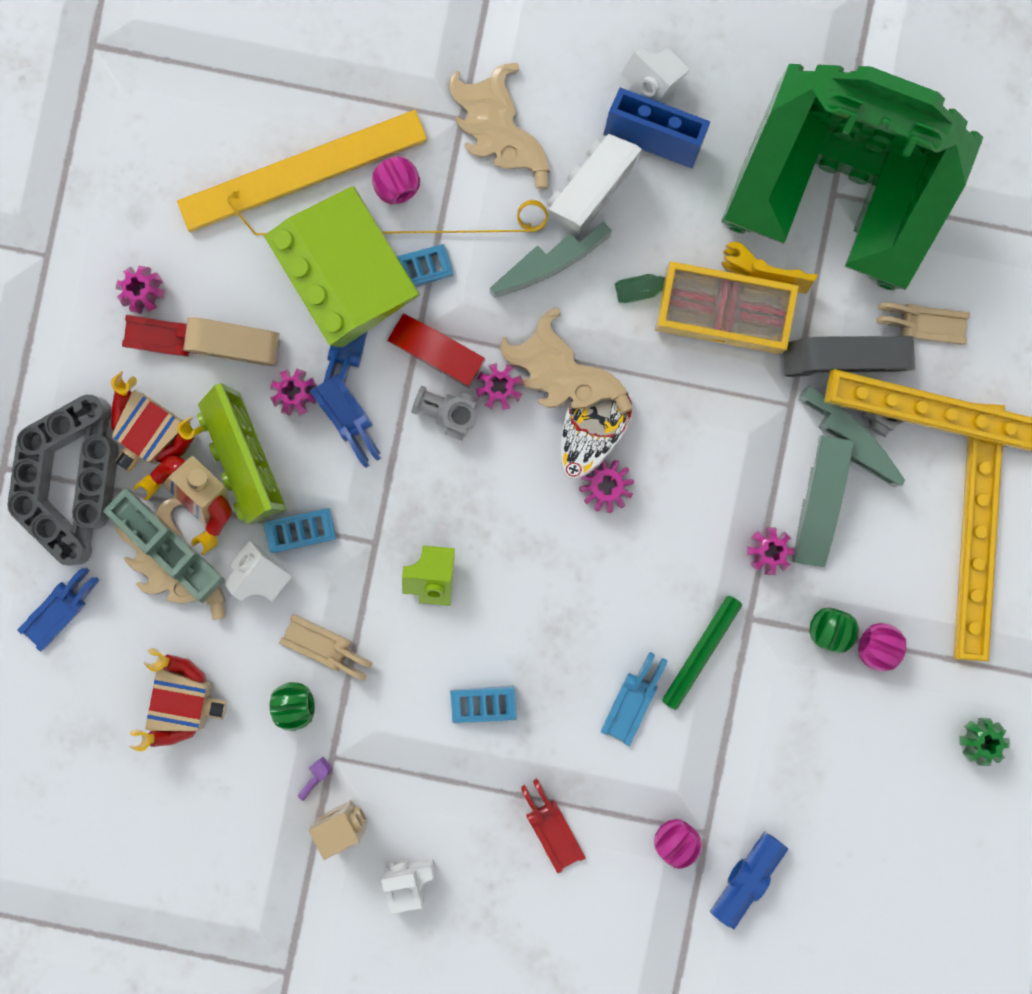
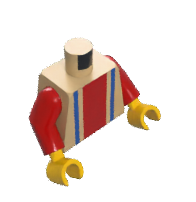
M123 371L114 376L111 380V386L114 389L111 416L112 438L125 446L114 462L131 472L140 458L148 463L156 464L158 462L161 463L165 458L172 455L178 457L184 455L194 437L203 432V427L199 426L193 430L190 425L193 419L192 416L181 420L144 393L133 390L131 393L130 389L137 383V379L134 376L127 383L122 379Z
M174 455L165 458L150 475L145 476L134 486V490L136 491L139 487L144 488L147 491V496L143 500H148L159 491L160 484H162L205 526L206 531L194 537L191 541L193 547L202 543L204 549L201 554L204 555L217 546L218 540L216 536L220 535L232 513L226 487L193 456L186 461Z
M155 648L148 650L151 655L158 656L157 661L153 664L143 662L149 670L156 672L145 730L150 732L147 734L141 730H132L130 735H141L142 742L137 746L131 745L129 746L130 748L141 752L146 750L149 745L151 747L174 745L192 738L196 731L204 728L206 717L224 719L227 701L210 698L212 683L206 680V675L190 659L168 654L164 656Z

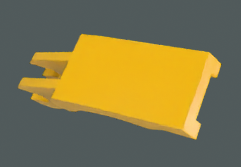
M730 242L725 246L727 249L723 251L724 254L729 255L724 256L726 262H721L725 269L735 274L798 285V293L807 294L819 275L806 274L800 269L785 270L772 267L764 260L756 259L739 242Z

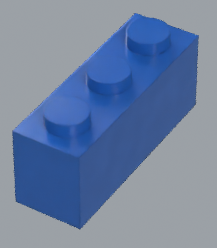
M620 87L609 110L603 135L611 134L637 145L644 151L693 169L711 121Z

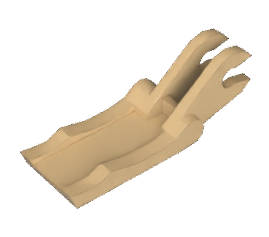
M881 303V305H878L879 310L904 314L903 319L888 316L876 318V323L902 328L901 336H913L914 339L960 345L967 344L965 334L970 312L928 308L914 304H905L903 306L896 303Z
M292 614L291 622L279 644L312 658L333 670L339 671L341 669L360 680L366 679V674L343 663L346 656L368 668L373 664L370 660L349 650L352 641Z

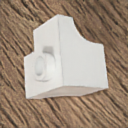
M641 47L634 52L620 74L632 84L629 91L662 103L666 97L676 90L690 68L668 47L659 53H651Z
M249 540L230 564L234 571L224 584L229 592L240 601L251 595H261L272 602L292 576L281 563Z
M433 859L411 864L408 863V860H399L390 863L389 868H385L381 883L383 893L386 895L390 915L422 909L424 903L422 887L426 882L433 880L435 874Z

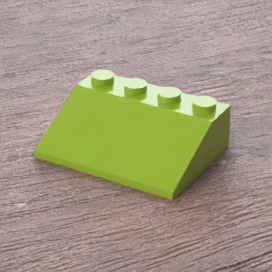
M354 186L289 217L264 235V238L330 346L345 347L420 296L419 291Z
M223 383L214 385L198 403L201 412L197 414V418L203 427V431H209L213 441L209 443V447L216 461L220 460L225 471L221 473L223 483L228 491L232 490L237 502L233 503V507L240 521L245 520L246 525H253L287 511L240 392Z

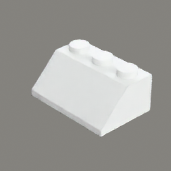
M608 134L603 141L597 139L587 152L589 159L583 166L577 164L568 175L567 180L570 183L563 192L557 189L547 202V205L550 206L548 217L578 240L636 167L642 149L611 134Z

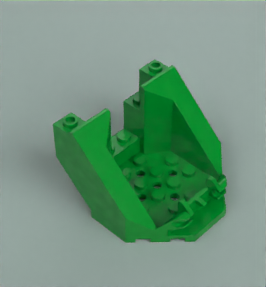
M789 64L775 88L772 99L744 160L721 222L728 224L727 228L734 232L744 234L745 231L750 233L752 231L784 244L814 165L817 163L819 164L818 167L825 172L836 173L838 171L848 175V179L854 183L861 185L871 184L853 230L857 235L845 267L870 276L869 278L876 280L877 285L881 288L894 291L896 288L906 290L966 186L984 137L978 131L969 132L966 129L968 121L956 109L949 108L947 110L943 106L945 98L939 92L874 67L858 66L857 71L843 72L844 68L841 65H817L815 71H803L804 67L801 64Z

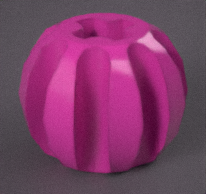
M397 156L384 160L375 168L372 173V185L375 193L382 201L390 205L401 204L411 199L417 193L420 187V177L417 168L410 160Z
M141 265L138 266L136 272L132 267L124 270L125 279L123 281L117 279L115 287L117 290L122 291L117 296L122 306L126 307L129 305L130 312L138 314L143 312L144 307H146L148 312L158 308L155 305V300L158 298L163 299L165 294L164 289L158 288L163 283L160 275L155 272L151 274L150 267ZM140 284H143L145 288L140 289ZM140 290V295H137L135 291Z
M497 363L488 365L492 374L487 376L480 372L476 379L486 384L485 387L475 389L477 397L489 396L490 398L484 406L493 410L494 403L498 401L502 404V411L510 409L511 407L507 403V399L513 398L519 402L522 393L513 390L515 386L524 385L521 375L516 378L509 377L515 368L506 364V368L502 372L497 370ZM497 380L499 383L506 381V393L502 394L500 391L493 393V381Z
M298 368L292 377L288 369L280 372L282 381L277 383L273 380L270 389L278 391L275 396L270 397L274 407L283 403L281 413L288 416L292 415L294 408H297L299 416L307 413L308 410L305 408L306 402L310 401L314 405L316 402L313 395L309 394L310 390L317 387L314 378L304 381L306 371ZM293 385L301 390L300 393L295 394V400L287 395V391L293 390Z
M766 527L765 537L759 531L751 536L756 542V546L754 548L747 546V556L756 555L754 562L750 563L756 571L765 565V575H776L777 565H779L782 571H785L791 565L786 561V556H795V547H786V543L791 537L785 531L777 537L776 527ZM768 544L777 547L773 557L765 556V551L769 549Z
M884 623L873 624L862 634L858 646L859 657L866 666L876 671L886 672L894 670L905 656L906 638L899 629L892 625Z
M680 819L669 820L657 830L654 839L655 850L671 867L677 869L689 867L701 855L703 846L701 837L687 822Z

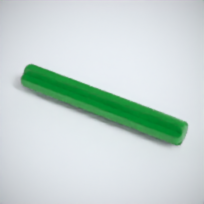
M732 596L725 598L664 695L662 702L671 709L677 710L740 611L742 603Z

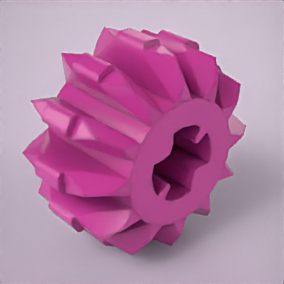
M605 459L600 464V471L597 467L591 471L594 474L593 477L588 474L581 477L582 480L590 482V485L579 487L580 492L591 491V495L586 497L584 502L588 504L594 498L597 499L594 510L597 512L602 508L603 502H606L607 512L612 513L613 500L618 507L623 508L625 503L619 496L631 498L633 495L632 492L623 489L624 486L633 485L634 480L628 479L623 481L622 476L626 475L629 469L625 467L619 473L616 472L619 465L618 460H614L610 469H607V461ZM603 477H609V482L614 481L615 487L610 489V495L603 494L604 490L599 491L598 484L603 482Z

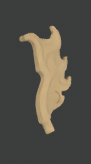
M518 63L501 65L493 71L491 77L476 84L463 83L459 79L460 72L456 71L450 79V93L455 102L463 106L467 111L468 116L465 120L456 116L455 120L461 130L472 135L477 140L474 146L467 142L464 144L467 151L473 156L480 158L496 155L497 158L494 159L493 165L499 168H526L532 170V173L535 174L536 189H547L550 169L542 146L534 137L513 123L516 110L505 86V79L509 74L519 71Z
M553 308L546 312L538 321L536 332L523 344L509 345L507 338L503 337L500 350L504 359L511 365L522 367L530 373L529 379H522L523 386L532 390H542L549 394L547 399H538L537 402L542 406L556 408L572 399V409H583L601 400L611 399L612 402H616L621 414H626L633 410L627 397L628 391L616 377L603 369L579 365L574 361V351L551 328L552 321L561 315L559 308Z
M171 498L164 501L158 507L156 514L181 536L173 522L172 511L175 507L182 504L176 498ZM115 524L119 537L136 550V558L125 557V562L129 567L143 573L149 579L146 584L136 583L141 591L148 594H159L169 590L170 594L167 596V601L182 604L197 601L178 580L172 578L151 556L145 554ZM219 586L206 600L207 605L210 604L212 620L225 618L223 602H226Z

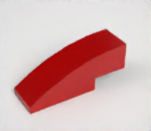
M404 313L387 340L389 343L467 388H470L485 363V358Z

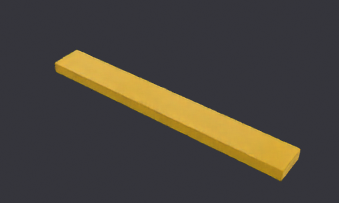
M415 109L177 200L187 230L193 232L237 215L227 202V198L232 194V191H240L238 199H234L232 196L229 199L230 203L240 214L428 141Z
M836 369L830 370L824 399L825 403L1032 452V417Z
M976 403L1005 411V405ZM968 437L953 658L989 662L1003 445Z

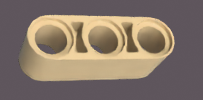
M188 317L183 350L202 355L275 366L280 333L204 318Z

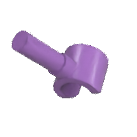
M324 757L309 767L314 777L309 780L299 793L298 798L302 801L307 798L319 782L330 774L332 768Z

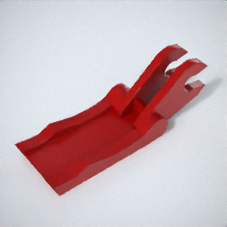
M126 314V327L122 347L189 357L191 352L183 350L187 324Z
M536 778L533 780V783L545 805L538 808L525 785L521 786V791L533 810L526 817L558 874L563 871V868L586 858L556 801L550 802L539 780Z

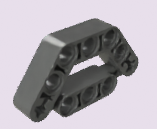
M86 394L37 420L23 428L16 439L7 503L8 511L59 563L67 566L84 564L89 560L92 554L91 539L93 529L101 528L109 521V517L103 510L112 502L117 470V463L114 461L119 455V448L113 439L106 437L108 420L111 417L110 404L103 398ZM91 404L97 405V408L94 410L95 416L87 415V413L92 411ZM64 418H68L70 429L67 433L62 434L59 430V424ZM39 434L42 444L37 450H34L31 446V439L34 435ZM85 435L80 452L72 509V525L48 501L54 453ZM103 442L106 446V453L102 458L98 459L94 454V449L98 443ZM33 465L37 469V477L34 481L30 482L27 478V470ZM98 474L102 479V484L98 490L94 491L90 486V479L93 475ZM27 497L31 499L33 504L32 510L28 514L22 509V503ZM91 505L97 510V517L92 523L86 519L85 515L87 508ZM49 520H52L56 526L55 533L51 537L45 532V524ZM68 545L77 546L74 550L77 556L70 557L72 549Z

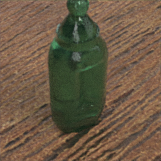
M644 274L617 281L615 289L618 303L626 304L657 296L663 290L665 277Z

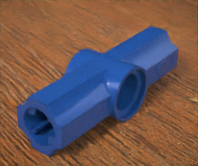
M764 831L745 859L742 858L732 869L727 880L728 885L710 910V913L727 927L735 929L753 901L757 902L765 894L771 882V874L789 848Z

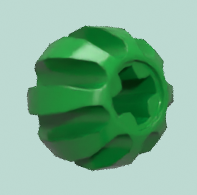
M827 607L822 608L814 615L810 622L809 632L811 640L817 646L832 652L843 653L851 649L857 641L859 626L857 620L851 614Z
M289 682L277 687L270 697V715L274 724L283 730L296 731L306 727L312 722L315 713L314 698L310 689L296 682Z
M978 718L977 725L973 721H969L964 726L967 734L959 736L960 746H966L962 753L970 762L976 760L978 766H991L992 759L996 763H1000L1005 758L1002 750L1004 748L1010 749L1009 738H1003L1007 731L999 722L993 724L991 718Z

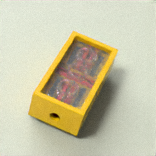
M670 261L665 272L654 331L781 354L788 347L799 286Z

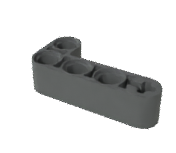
M913 336L807 337L788 342L787 350L783 352L784 373L786 377L830 373V370L834 369L844 372H900L915 370Z

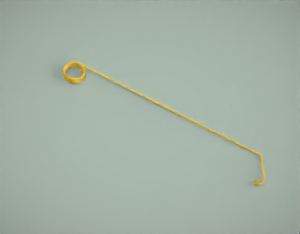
M238 190L237 192L232 191V194H230V195L228 196V198H227V202H228V204L231 206V208L237 213V215L242 219V221L248 226V228H249L255 235H265V234H267V233H256V232L250 227V225L244 220V218L239 214V212L233 207V205L230 203L229 199H230L231 196H232V198H234V199H235V198L238 199V198H239L238 193H239L240 191H239V190ZM528 200L522 203L517 211L518 223L526 230L382 232L383 234L536 232L546 225L548 213L546 207L541 202ZM528 205H536L544 211L545 219L540 225L530 227V222L527 225L521 220V210Z

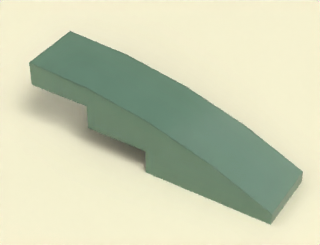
M603 221L580 242L570 233L548 254L537 245L490 287V294L494 298L528 288L560 273L583 259L610 237L612 230Z
M812 386L803 389L797 400L824 415L818 427L836 438L854 441L851 462L893 487L904 484L905 479L891 458L859 422L840 406L825 403V395Z
M819 435L814 467H811L806 499H803L795 543V556H793L792 562L825 567L846 486L854 445L853 440Z
M124 488L103 510L145 554L151 556L199 602L204 603L225 581V578L129 489Z

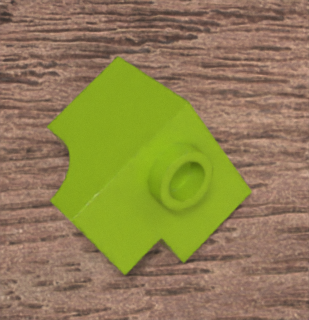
M423 545L420 559L413 565L403 566L402 594L419 595V603L451 606L455 548Z

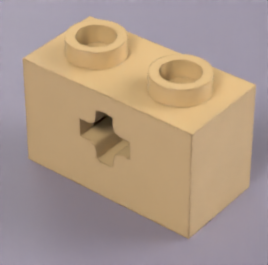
M350 800L318 817L308 831L323 860H326L360 842L366 830L364 824L367 823V819L359 805L355 807Z

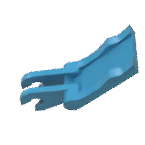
M649 652L637 676L631 673L627 674L601 728V733L609 734L623 741L628 746H630L644 714L657 691L658 686H656V683L667 664V660L662 658L650 681L643 680L655 657V654Z

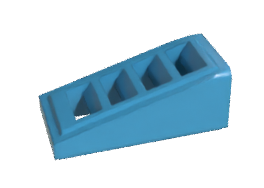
M444 244L397 256L410 278L411 275L407 264L413 262L418 277L411 278L416 287L454 275ZM436 254L442 267V271L436 272L431 257ZM424 258L426 259L430 271V274L427 275L423 274V270L419 261Z
M330 508L264 522L271 554L337 539ZM321 517L325 535L319 536L315 518ZM308 520L312 538L306 539L302 521ZM295 523L299 541L293 542L289 524ZM277 526H282L286 544L280 545Z
M514 685L450 690L453 723L517 720ZM499 695H505L506 712H500ZM473 696H479L480 714H474ZM486 696H492L493 713H487ZM460 697H467L468 714L461 715Z

